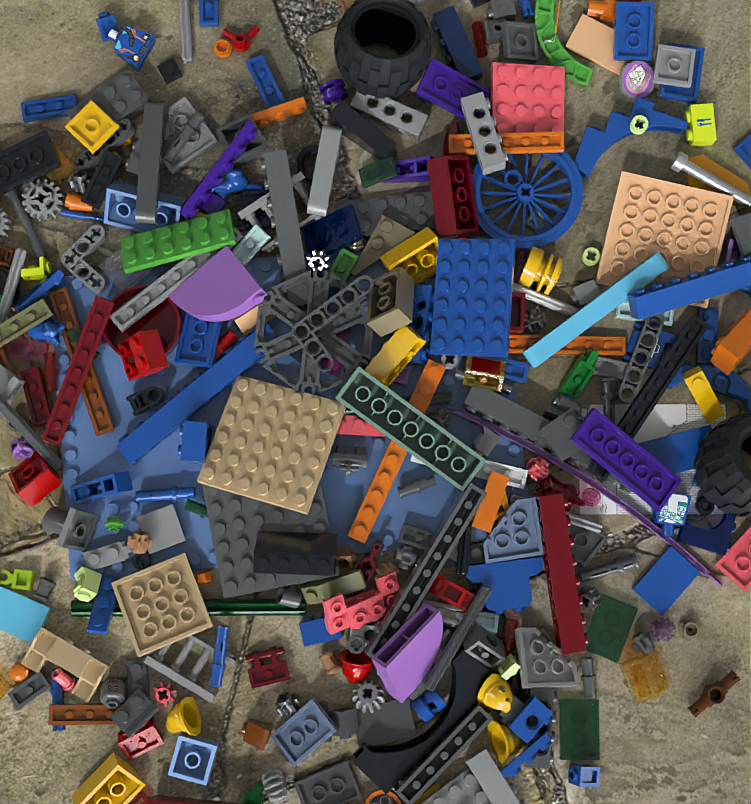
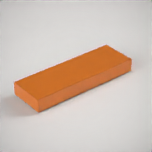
M490 471L484 488L487 494L476 511L472 527L491 533L510 477Z

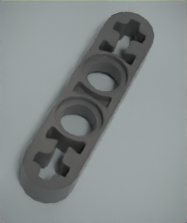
M127 118L120 120L117 123L120 128L111 136H115L114 142L109 144V138L100 147L101 151L97 156L86 148L75 158L74 167L78 171L90 172L99 164L105 149L114 152L134 135L136 131L135 124Z

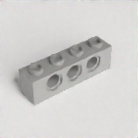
M357 90L350 104V107L362 117L416 141H419L428 121V115L423 110L412 109L405 102H396L390 96L385 97V99H378L371 95L365 96L358 93ZM374 101L378 105L376 107H370L368 103ZM387 109H392L395 112L392 115H388L385 113V111ZM408 116L412 120L410 122H404L402 118Z
M483 92L461 98V108L482 174L486 175L505 169L508 157L506 151L502 150L500 146L502 144L501 135L495 131L497 124L494 115H490L489 109H491L489 98H485ZM477 113H482L484 116L482 118H476L474 115ZM486 130L490 134L487 136H483L480 134V132ZM487 148H493L495 149V152L487 153L485 150Z

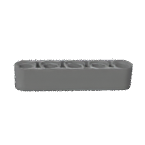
M323 124L307 214L327 216L342 135L341 127Z

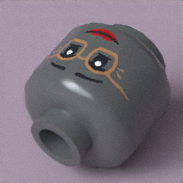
M109 677L102 682L100 686V701L108 708H116L124 703L126 699V684L120 678Z

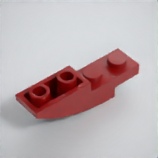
M439 574L428 590L430 593L467 612L476 597L475 594Z

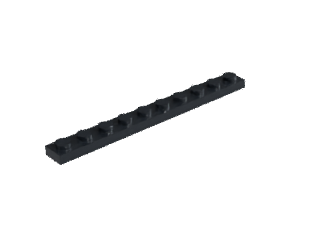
M695 314L690 315L617 424V427L632 439H634L709 325ZM595 460L592 461L586 470L603 483L610 475V472Z

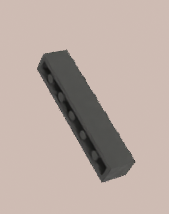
M478 703L467 712L466 716L460 719L453 729L440 740L439 744L395 788V793L406 804H413L493 718Z

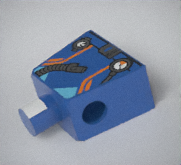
M126 26L122 33L112 28L108 35V39L116 43L114 45V53L137 72L140 71L156 43L155 36L130 26Z

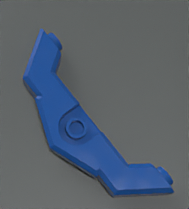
M684 362L668 386V389L677 387L685 382L681 374L696 366ZM699 365L714 392L744 402L747 414L751 413V386L733 371L727 375L715 365Z

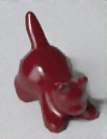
M548 474L544 480L540 481L541 488L536 490V493L550 490L562 492L563 496L567 497L568 507L565 508V511H570L574 504L585 506V502L578 497L580 491L577 487L571 484H563L551 474Z

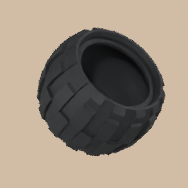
M356 0L351 8H348L342 16L335 33L334 56L340 73H342L345 82L350 87H355L358 93L365 96H375L378 99H385L387 96L397 97L402 95L407 89L410 90L423 76L432 50L431 32H429L424 14L419 12L415 8L416 5L411 1ZM374 43H383L394 48L399 55L381 57L368 52L364 47Z
M751 413L723 420L711 429L700 443L694 459V469L697 472L695 478L698 486L703 490L706 499L709 502H713L722 512L726 514L733 513L736 517H751V470L744 462L741 452L743 450L751 456Z

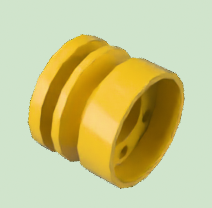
M532 246L518 284L529 288L536 281L538 282L536 291L539 292L544 284L546 286L543 294L549 295L560 276L563 258L558 256L554 264L552 263L554 254L551 253L548 259L544 260V250Z

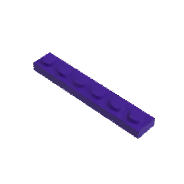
M248 120L180 210L179 213L190 220L191 217L194 218L198 214L200 205L210 198V192L214 187L220 185L223 180L222 176L234 166V160L244 153L247 143L256 137L258 128L254 123Z

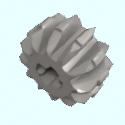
M364 679V685L357 683L358 689H353L352 691L355 695L352 697V700L357 702L356 708L360 709L362 707L363 713L367 709L374 713V707L380 710L381 706L379 703L385 702V699L382 697L385 695V691L381 690L382 685L380 683L375 685L374 679L371 680L370 684H368L367 679ZM368 693L369 695L372 694V698L369 699L367 697L366 699L365 695Z
M272 768L263 773L262 783L269 800L273 804L281 803L289 798V788L280 768Z

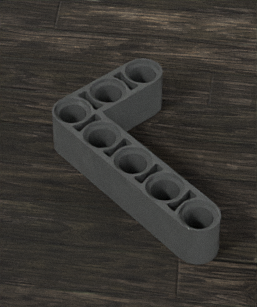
M367 275L358 277L293 326L292 332L295 339L321 372L331 371L334 361L315 333L372 291L373 280ZM361 281H368L370 287L367 290H362L359 287ZM346 292H351L354 294V299L347 302L344 300L343 295ZM330 304H336L339 307L336 313H330L327 310ZM315 315L323 318V322L320 325L312 323V318ZM299 327H305L307 334L299 337L296 335V330ZM312 342L319 345V349L315 353L308 351V345ZM328 358L331 362L330 366L325 369L320 367L319 362L321 359Z

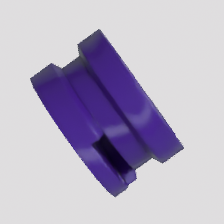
M343 79L328 81L319 88L321 95L324 96V104L330 105V102L336 104L339 100L343 101L348 97L349 93L344 88L345 83Z

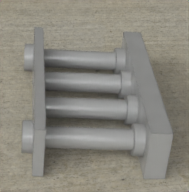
M300 171L291 177L292 187L294 190H297L308 207L309 195L302 186L305 176ZM270 192L238 212L237 216L241 221L246 219L252 227L257 224L263 229L255 217V212L261 208L262 211L265 210L269 218L274 216L273 209L268 208L267 197H270ZM297 212L299 228L311 220L316 222L324 216L312 214L305 220H302ZM269 239L260 250L262 253L264 251L269 253L277 247H275L274 240L271 241Z
M193 634L188 636V640L175 662L171 663V665L164 662V656L171 644L160 648L154 655L149 654L146 657L145 664L207 701L212 702L215 699L217 693L214 691V686H210L211 677L208 683L204 685L197 681V676L210 654L214 653L215 645ZM196 642L205 647L191 673L186 675L181 672L180 667ZM226 649L225 656L226 666L228 662L235 664L237 658L234 657L235 654Z

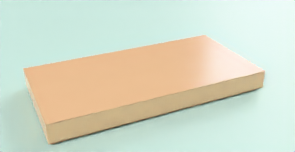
M582 14L565 46L566 49L618 75L626 64L632 62L614 61V29Z

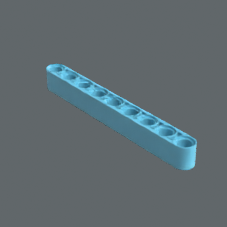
M659 251L654 253L522 353L533 368L537 367L628 299L627 294L634 293L633 290L643 288L670 266Z

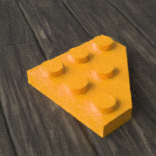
M699 155L687 159L751 196L747 182L706 156ZM686 173L690 187L720 193ZM733 200L732 207L741 205Z

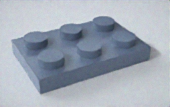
M313 698L272 733L271 737L293 767H296L339 729L316 698Z

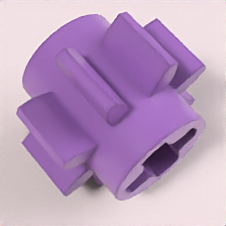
M23 436L20 439L15 438L10 445V451L15 456L14 458L21 461L24 460V457L30 458L35 450Z

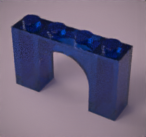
M695 470L691 487L701 489L695 478L697 476ZM723 512V517L719 524L711 529H703L685 523L684 526L679 527L676 542L725 556L731 547V542L729 541L731 534L736 529V523H734L736 516L733 513L726 514Z

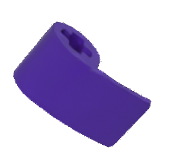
M210 192V198L199 207L200 210L203 209L212 214L222 211L226 202Z

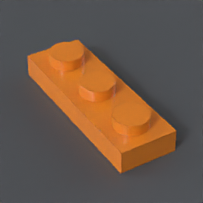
M300 97L251 114L259 128L265 127L269 122L275 120L279 122L286 119L287 116L302 114L304 110H307L304 97Z

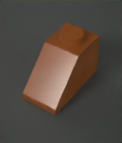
M250 718L248 723L244 722L241 734L244 735L243 741L264 751L272 724Z

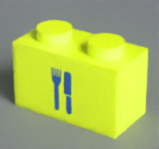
M713 103L690 105L684 112V121L688 122L686 140L689 141V147L713 145L717 140Z

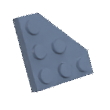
M535 496L515 499L491 530V533L482 542L486 564L544 555Z

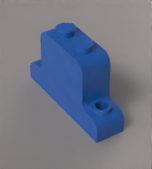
M539 556L468 565V573L465 577L470 580V583L481 582V587L486 585L492 589V593L484 606L493 611L494 614L505 613V609H513V612L524 611V607L529 606L532 602L529 576L539 575V572L543 569V560Z

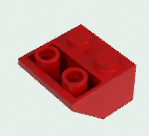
M157 329L137 332L117 344L129 381L159 372L169 366Z

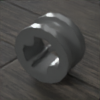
M359 635L350 637L347 644L349 651L354 654L361 653L365 648L364 639ZM354 639H358V642L362 643V647L359 646L358 650L351 646V642L354 643Z

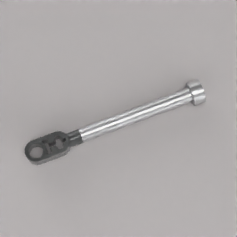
M681 151L678 152L670 165L671 169L676 172L682 170L720 193L734 196V201L751 210V196L687 160L688 155Z

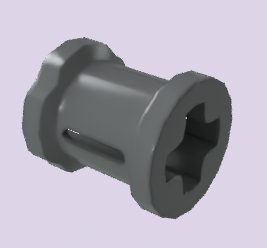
M41 576L39 579L40 583L32 595L48 602V596L52 588L56 586V583Z

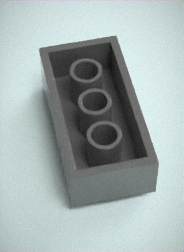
M127 69L66 113L72 119L92 100L116 123L124 118L132 122L144 113L145 101L151 100Z

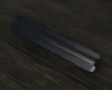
M472 519L459 539L456 574L460 576H466L468 573Z

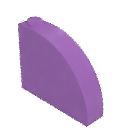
M226 245L168 296L178 307L194 318L209 322H221L241 316L256 304L261 303L268 294L237 255Z
M426 602L371 658L388 694L401 703L417 688L428 673L441 645L443 635L441 613Z

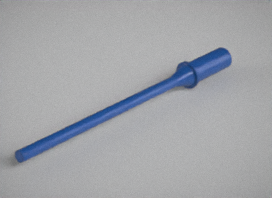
M61 210V216L104 221L102 217L87 215L82 211Z

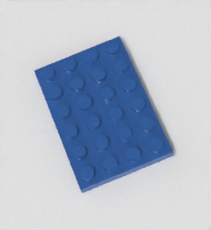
M438 239L430 345L431 355L508 357L516 249L515 239Z

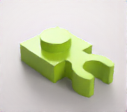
M14 569L13 573L11 570H1V573L7 574L8 578L6 581H0V584L10 585L12 583L11 588L33 591L36 571Z

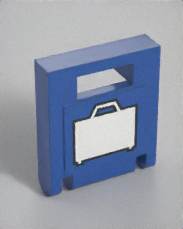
M635 323L634 328L641 331H632L626 353L633 355L644 325ZM664 331L660 332L647 368L655 369L660 362L664 346H670L677 335ZM646 336L642 338L643 343L646 345L653 343L651 337ZM643 354L635 356L639 363L646 361V357ZM624 355L623 360L630 362L632 357Z

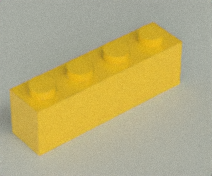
M407 325L395 330L390 340L383 344L382 349L370 360V364L365 368V371L386 387H389L426 341L413 328Z

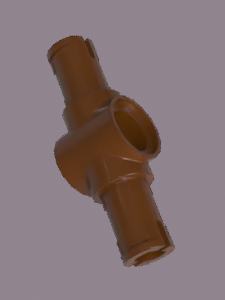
M731 670L720 681L717 680L713 684L706 685L703 688V693L700 694V698L687 707V709L696 718L708 706L711 708L714 704L722 703L725 695L728 693L727 690L741 679ZM717 689L718 694L716 698L711 699V691Z

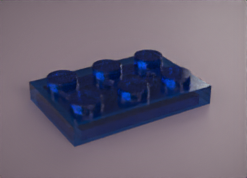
M351 204L301 228L308 254L313 255L312 251L314 249L317 251L324 249V253L330 255L363 239L355 209Z

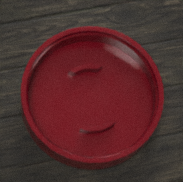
M133 286L118 293L111 300L115 302L111 314L148 286ZM168 297L124 332H121L109 317L104 335L110 347L120 355L117 344L137 332L157 329L165 355L168 356L180 340L182 331L181 313L177 305Z

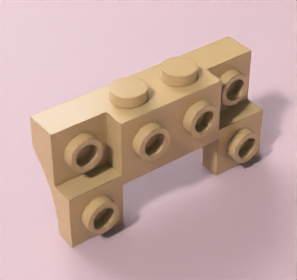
M41 627L21 664L36 673L40 672L47 660L79 678L71 693L89 703L109 670V666L90 656L92 652L82 646L78 649L73 646L75 642L67 637L61 639Z

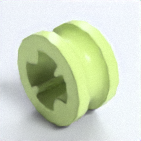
M638 115L632 119L629 126L632 133L639 135L645 132L648 127L646 117ZM637 121L643 123L641 129L635 127Z
M594 247L587 248L582 255L583 262L588 266L595 265L600 258L599 251ZM589 252H591V255L592 253L595 254L594 261L587 259Z

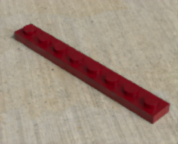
M98 295L95 296L41 438L42 440L58 446L61 445L115 302Z

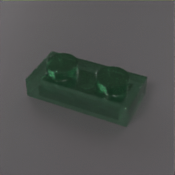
M393 156L358 169L364 188L399 175Z

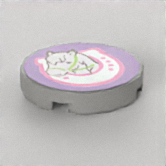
M632 61L621 69L619 74L620 89L626 97L631 99L645 97L653 90L655 84L652 83L653 69L648 63Z

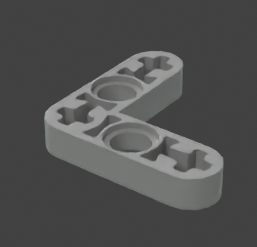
M97 224L91 226L62 255L61 262L88 289L95 294H101L107 289V283L98 272L85 262L107 237L104 228ZM94 232H100L101 235L99 237L95 236ZM81 244H89L88 250L84 252L79 251ZM67 259H73L74 263H68ZM84 268L89 269L87 276H79L80 270ZM93 278L96 282H100L101 286L95 287L91 279Z

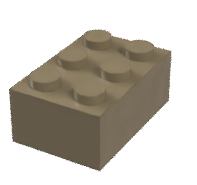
M401 266L374 279L373 289L369 293L367 325L380 337L408 325L413 319L414 279Z

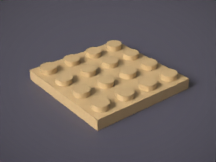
M186 553L111 583L138 657L213 626Z

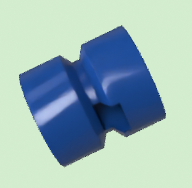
M427 689L423 692L422 697L419 696L410 702L425 723L435 716V711L440 712L447 706L436 689L434 691Z

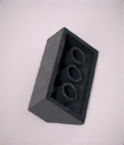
M258 531L254 549L253 573L334 576L336 574L337 534Z

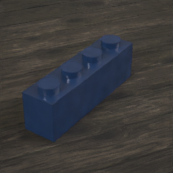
M454 6L433 13L430 24L433 32H437L439 36L438 43L441 49H445V58L448 65H452L454 70L474 81L482 79L483 70Z

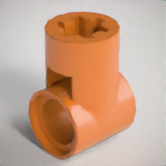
M588 0L586 15L600 17V20L604 22H613L615 20V3L618 0Z

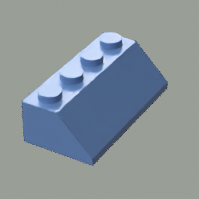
M113 181L107 187L103 221L105 224L142 233L184 220V216L179 212L186 204L187 198L159 192L156 224L136 223L137 186Z

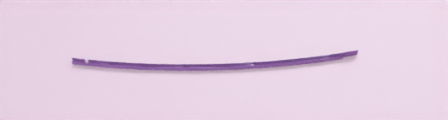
M442 404L439 408L443 407L450 413L480 426L484 425L491 431L527 448L594 488L648 527L668 545L672 546L699 570L702 575L706 576L707 574L719 587H722L721 585L723 584L670 536H662L660 528L591 478L567 463L560 462L557 457L490 422L458 409L456 412L454 409Z

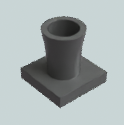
M54 506L45 513L42 526L44 531L60 535L56 545L86 552L100 515L70 507L67 513L61 508Z

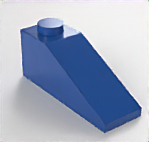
M129 471L112 473L71 486L70 489L75 506L133 490Z

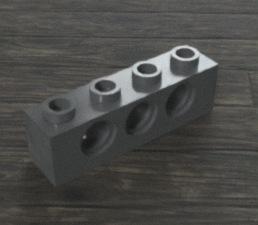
M554 688L528 689L527 700L533 694L540 701H545L547 707L553 712L551 715L553 717L552 720L545 726L544 730L538 731L539 735L537 738L548 730L552 735L550 742L554 743L555 732L552 731V723L556 721V711H553V703L557 702V691H554ZM529 716L526 720L527 724H535L536 716ZM529 741L528 744L525 742L524 750L533 742ZM551 745L544 751H537L535 753L537 757L529 764L524 762L525 767L550 769V763H553L554 760Z

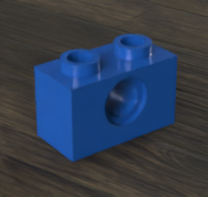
M532 694L509 721L507 726L528 744L529 741L533 742L538 737V731L543 725L547 726L553 718L551 716L553 712ZM531 715L536 716L535 724L528 725L526 722L527 718Z

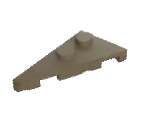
M382 215L351 274L357 275L375 261H378L381 255L412 237L415 232Z

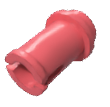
M57 668L52 673L51 678L58 682L64 691H72L77 684L76 679L67 675L61 668Z

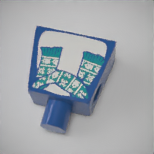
M673 493L660 512L651 507L653 523L662 524V536L673 537L674 525L684 526L691 495Z

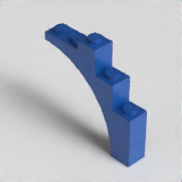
M637 97L632 105L629 117H626L621 112H611L604 132L594 126L586 127L574 163L579 170L580 176L588 179L595 163L604 152L620 140L634 135L629 126L635 116L642 115L648 120V127L645 132L666 131L682 135L687 128L688 122L679 116L672 117L666 115L661 110L654 111L655 103L650 102L648 98ZM637 121L635 127L641 129L643 123Z

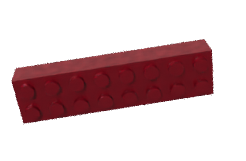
M558 490L533 493L537 503L544 552L543 561L556 646L563 655L586 651V645L589 642L587 633L583 631V625H586L584 613L580 611V606L583 605L581 594H578L577 586H580L578 574H575L574 566H577L575 554L572 555L571 547H574L572 535H569L568 527H571L569 515H566L565 508L568 507L567 497L563 496V493Z

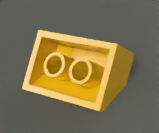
M426 227L381 255L380 259L387 273L401 266L414 279V284L416 285L435 275L438 237Z
M113 752L71 796L74 804H128L146 784L127 761Z

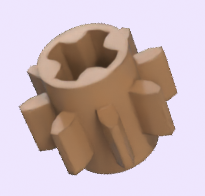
M136 530L132 536H128L127 545H129L133 553L144 554L148 548H152L153 539H150L151 536H149L148 532Z

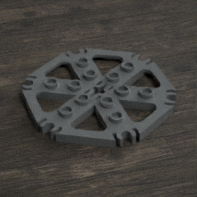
M309 270L271 287L270 289L276 292L275 295L273 292L267 291V294L271 296V300L262 301L266 308L260 304L258 306L254 349L262 346L255 353L263 352L265 354V357L259 360L260 363L269 361L266 365H262L265 369L297 392L299 391L300 384L302 385V393L305 392L307 386L311 387L312 394L314 395L316 386H318V394L345 383L359 363L368 365V362L362 359V357H366L369 360L371 358L373 329L367 325V312L364 310V307L368 305V301L360 303L367 299L364 297L319 330L320 334H317L316 337L318 339L321 338L320 342L331 357L346 368L343 375L328 382H323L320 379V370L295 339L292 331L271 341L265 340V319L268 315H275L293 328L296 323L328 300L331 287L336 286L342 290L348 286L346 282L332 272L328 280L327 271L324 272V277L319 278L317 270H314V278H311L312 270ZM302 283H306L309 286L307 314L284 298L286 290ZM346 292V294H348L352 299H354L353 293ZM315 315L312 318V323L315 325L316 322V325H320L323 322V318ZM363 324L366 329L364 347L359 351L355 350L335 334L354 325ZM299 327L296 330V335L299 337L307 334L305 327ZM315 342L308 345V351L312 353L317 352L319 349V345ZM303 349L300 376L293 379L277 367L276 362L284 356Z

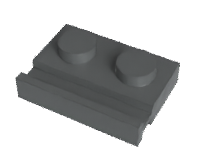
M138 688L110 718L128 738H132L158 712L159 708L155 706L142 689Z

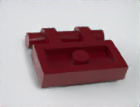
M275 646L269 647V650L261 652L256 650L252 651V654L245 655L246 663L254 661L255 667L248 668L252 689L291 679L287 660H278V655L285 654L283 646L278 648ZM271 657L272 663L261 665V659Z

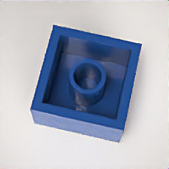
M184 421L179 431V436L182 437V445L178 446V456L184 462L204 463L211 445L212 425L207 422Z

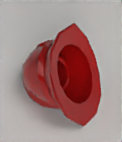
M347 649L341 651L337 656L342 661V673L351 684L363 682L370 674L374 664L371 657L366 655L364 651L354 654Z

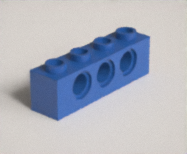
M414 284L413 319L407 326L413 328L426 343L410 360L409 363L426 365L430 357L429 345L431 342L435 291L433 286Z

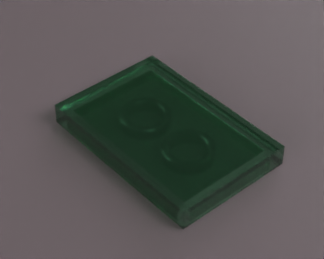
M602 594L599 599L602 603L595 608L586 631L589 642L586 645V651L618 663L638 608Z
M559 699L560 760H600L598 699Z

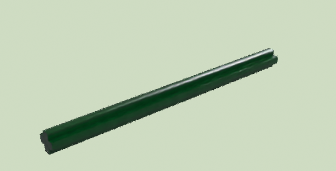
M203 599L209 616H306L305 599H301L297 608L277 604L276 599ZM72 600L70 605L71 617H90L94 600L89 602ZM116 601L112 617H123L118 601Z

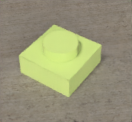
M511 653L506 657V660L497 665L501 677L506 681L521 668L516 657Z

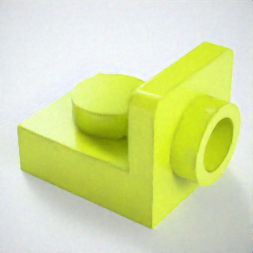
M40 256V267L30 265L27 266V269H21V277L26 281L44 279L51 273V264L44 256Z

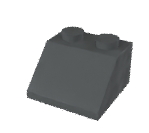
M250 113L216 129V137L224 152L248 120L256 125ZM259 129L254 140L249 141L245 146L244 153L234 160L233 169L250 162L268 147Z

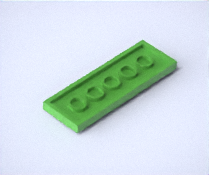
M230 209L120 238L123 269L128 274L221 249L226 245H236Z

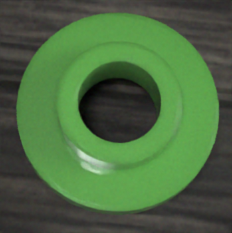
M116 516L107 517L104 526L108 527L110 531H120V528L124 527L123 518Z

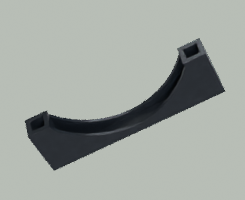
M463 644L460 645L451 661L452 683L446 703L447 706L427 731L408 742L397 745L369 746L364 742L350 756L353 764L386 795L398 786L399 781L403 777L408 776L412 768L426 757V753L431 748L436 747L440 739L453 729L454 724L459 719H463L468 710L478 703L477 696L479 690L492 673L480 661L466 653Z

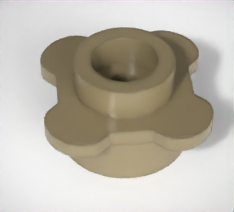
M689 618L687 622L680 623L678 626L679 630L684 634L683 638L686 641H690L702 633L694 618Z

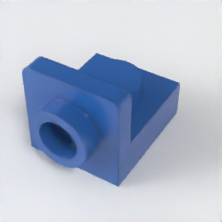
M109 11L98 14L99 18L95 19L103 42L110 40L108 35L112 28L119 31L114 14H109Z
M570 763L568 782L579 787H599L601 767Z

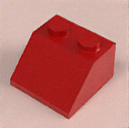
M37 451L8 474L17 495L31 507L41 502L46 495L57 489L62 483L58 473Z

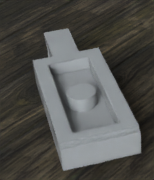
M126 541L84 552L83 557L86 567L90 570H96L130 558L129 553H132L129 545H126Z

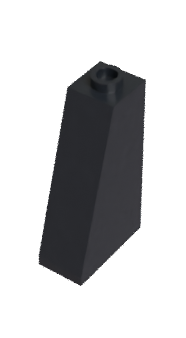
M339 100L329 114L330 126L341 127L343 136L383 163H387L388 160L392 161L397 154V144L345 102Z

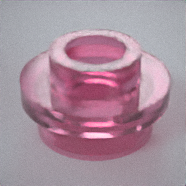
M586 488L582 492V500L585 502V505L592 507L599 504L601 495L594 488Z

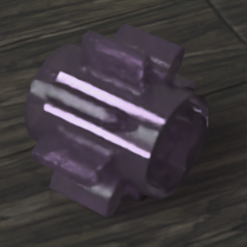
M658 617L651 623L653 628L650 629V632L658 642L660 640L667 642L672 636H675L672 630H675L676 627L673 622H670L668 617Z

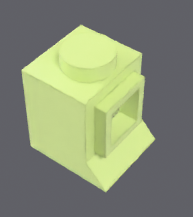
M82 566L74 574L76 580L73 596L81 601L89 602L98 593L102 574Z

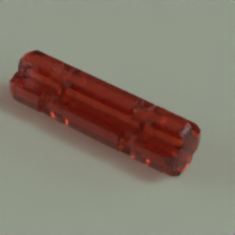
M481 21L473 22L472 30L474 32L477 57L485 58L488 53Z

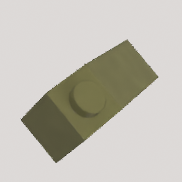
M361 569L340 571L338 576L305 582L301 590L307 605L322 603V599L332 598L338 592L344 596L366 588L367 584Z

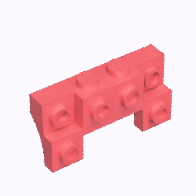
M390 570V573L375 577L377 590L371 588L344 600L343 594L340 592L327 600L322 599L327 632L333 635L346 628H351L352 630L360 629L364 624L378 621L382 616H385L386 611L398 594L397 590H400L395 571Z

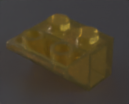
M656 650L619 663L633 701L638 704L655 698L670 688Z

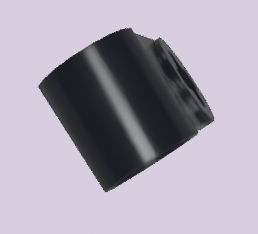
M150 386L126 397V400L130 402L133 408V415L137 416L163 403L166 395L161 388ZM157 390L159 397L153 401L151 394Z

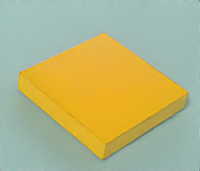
M92 100L64 126L92 154L120 128Z

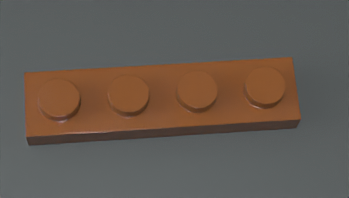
M102 703L49 704L48 725H116L110 717L124 703L116 708H108Z

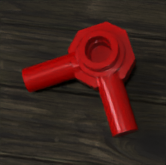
M253 26L245 35H235L225 28L222 31V35L232 42L234 50L243 53L251 47L250 40L259 32L257 26Z

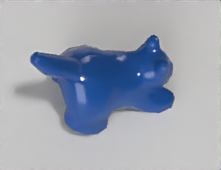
M236 168L226 175V180H222L220 185L214 187L211 192H214L213 194L226 202L229 193L245 189L264 190L265 187L261 184L250 183L243 170Z
M50 317L27 332L31 338L40 343L49 341L54 345H59V334L65 328V323L54 322V319Z

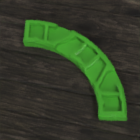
M536 0V32L545 55L553 66L565 67V77L577 84L588 87L594 68L574 59L564 49L557 33L554 43L545 41H554V8L556 0Z

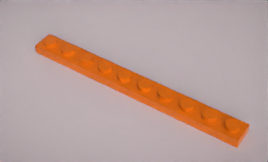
M429 359L409 400V403L423 414H425L446 369L445 366ZM392 440L347 535L364 544L407 453L405 449Z

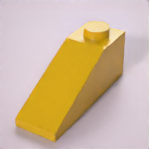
M699 365L681 374L708 424L725 416L717 397Z

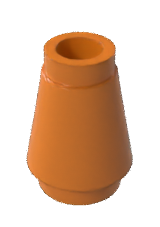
M74 191L73 193L68 192L65 207H68L69 210L90 212L93 210V207L81 202L82 195Z

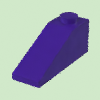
M424 156L380 164V182H428L430 178L427 160L434 159V157Z

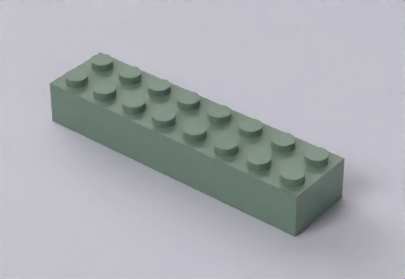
M359 366L355 368L334 397L462 492L486 461L482 456Z

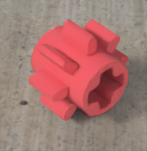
M540 456L537 459L531 458L526 464L527 476L535 482L538 479L544 480L549 474V469L547 468L549 463Z
M162 681L160 682L161 688L156 686L153 688L156 694L152 698L158 700L157 705L164 703L167 707L169 705L168 700H176L173 693L177 689H172V683L165 685ZM167 690V693H166L167 696H166L165 698H163V697H162V695H163L162 691Z

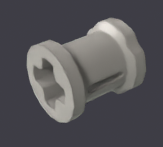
M442 355L441 365L449 370L456 367L458 356ZM446 356L448 358L453 357V364L445 363Z

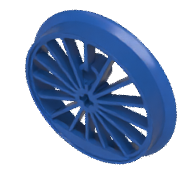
M565 151L535 153L542 155V158L529 184H527L528 153L525 154L524 182L521 174L518 172L512 154H507V156H509L514 170H509L508 172L504 169L499 170L505 176L504 183L483 175L478 161L474 168V174L471 176L477 221L480 227L493 239H515L517 248L540 247L555 241L566 233L580 212L583 201V184L577 166ZM544 158L553 161L556 166L532 186ZM558 168L562 170L566 177L563 180L537 188ZM514 176L517 178L518 182L515 184H510L507 181V179H509V177ZM485 179L511 192L481 191L480 188L482 181ZM564 183L569 184L570 195L539 193ZM522 191H523L524 193H526V192L528 191V192H529V195H528V196H527V195L522 196ZM480 196L512 198L483 208ZM538 198L569 199L570 201L563 209H560ZM514 202L493 222L485 213V211ZM536 203L556 211L558 214L553 219H550ZM519 204L506 232L498 228L495 224ZM523 205L522 236L509 234L515 218ZM526 205L537 231L532 236H525ZM531 205L548 222L541 229L538 226Z

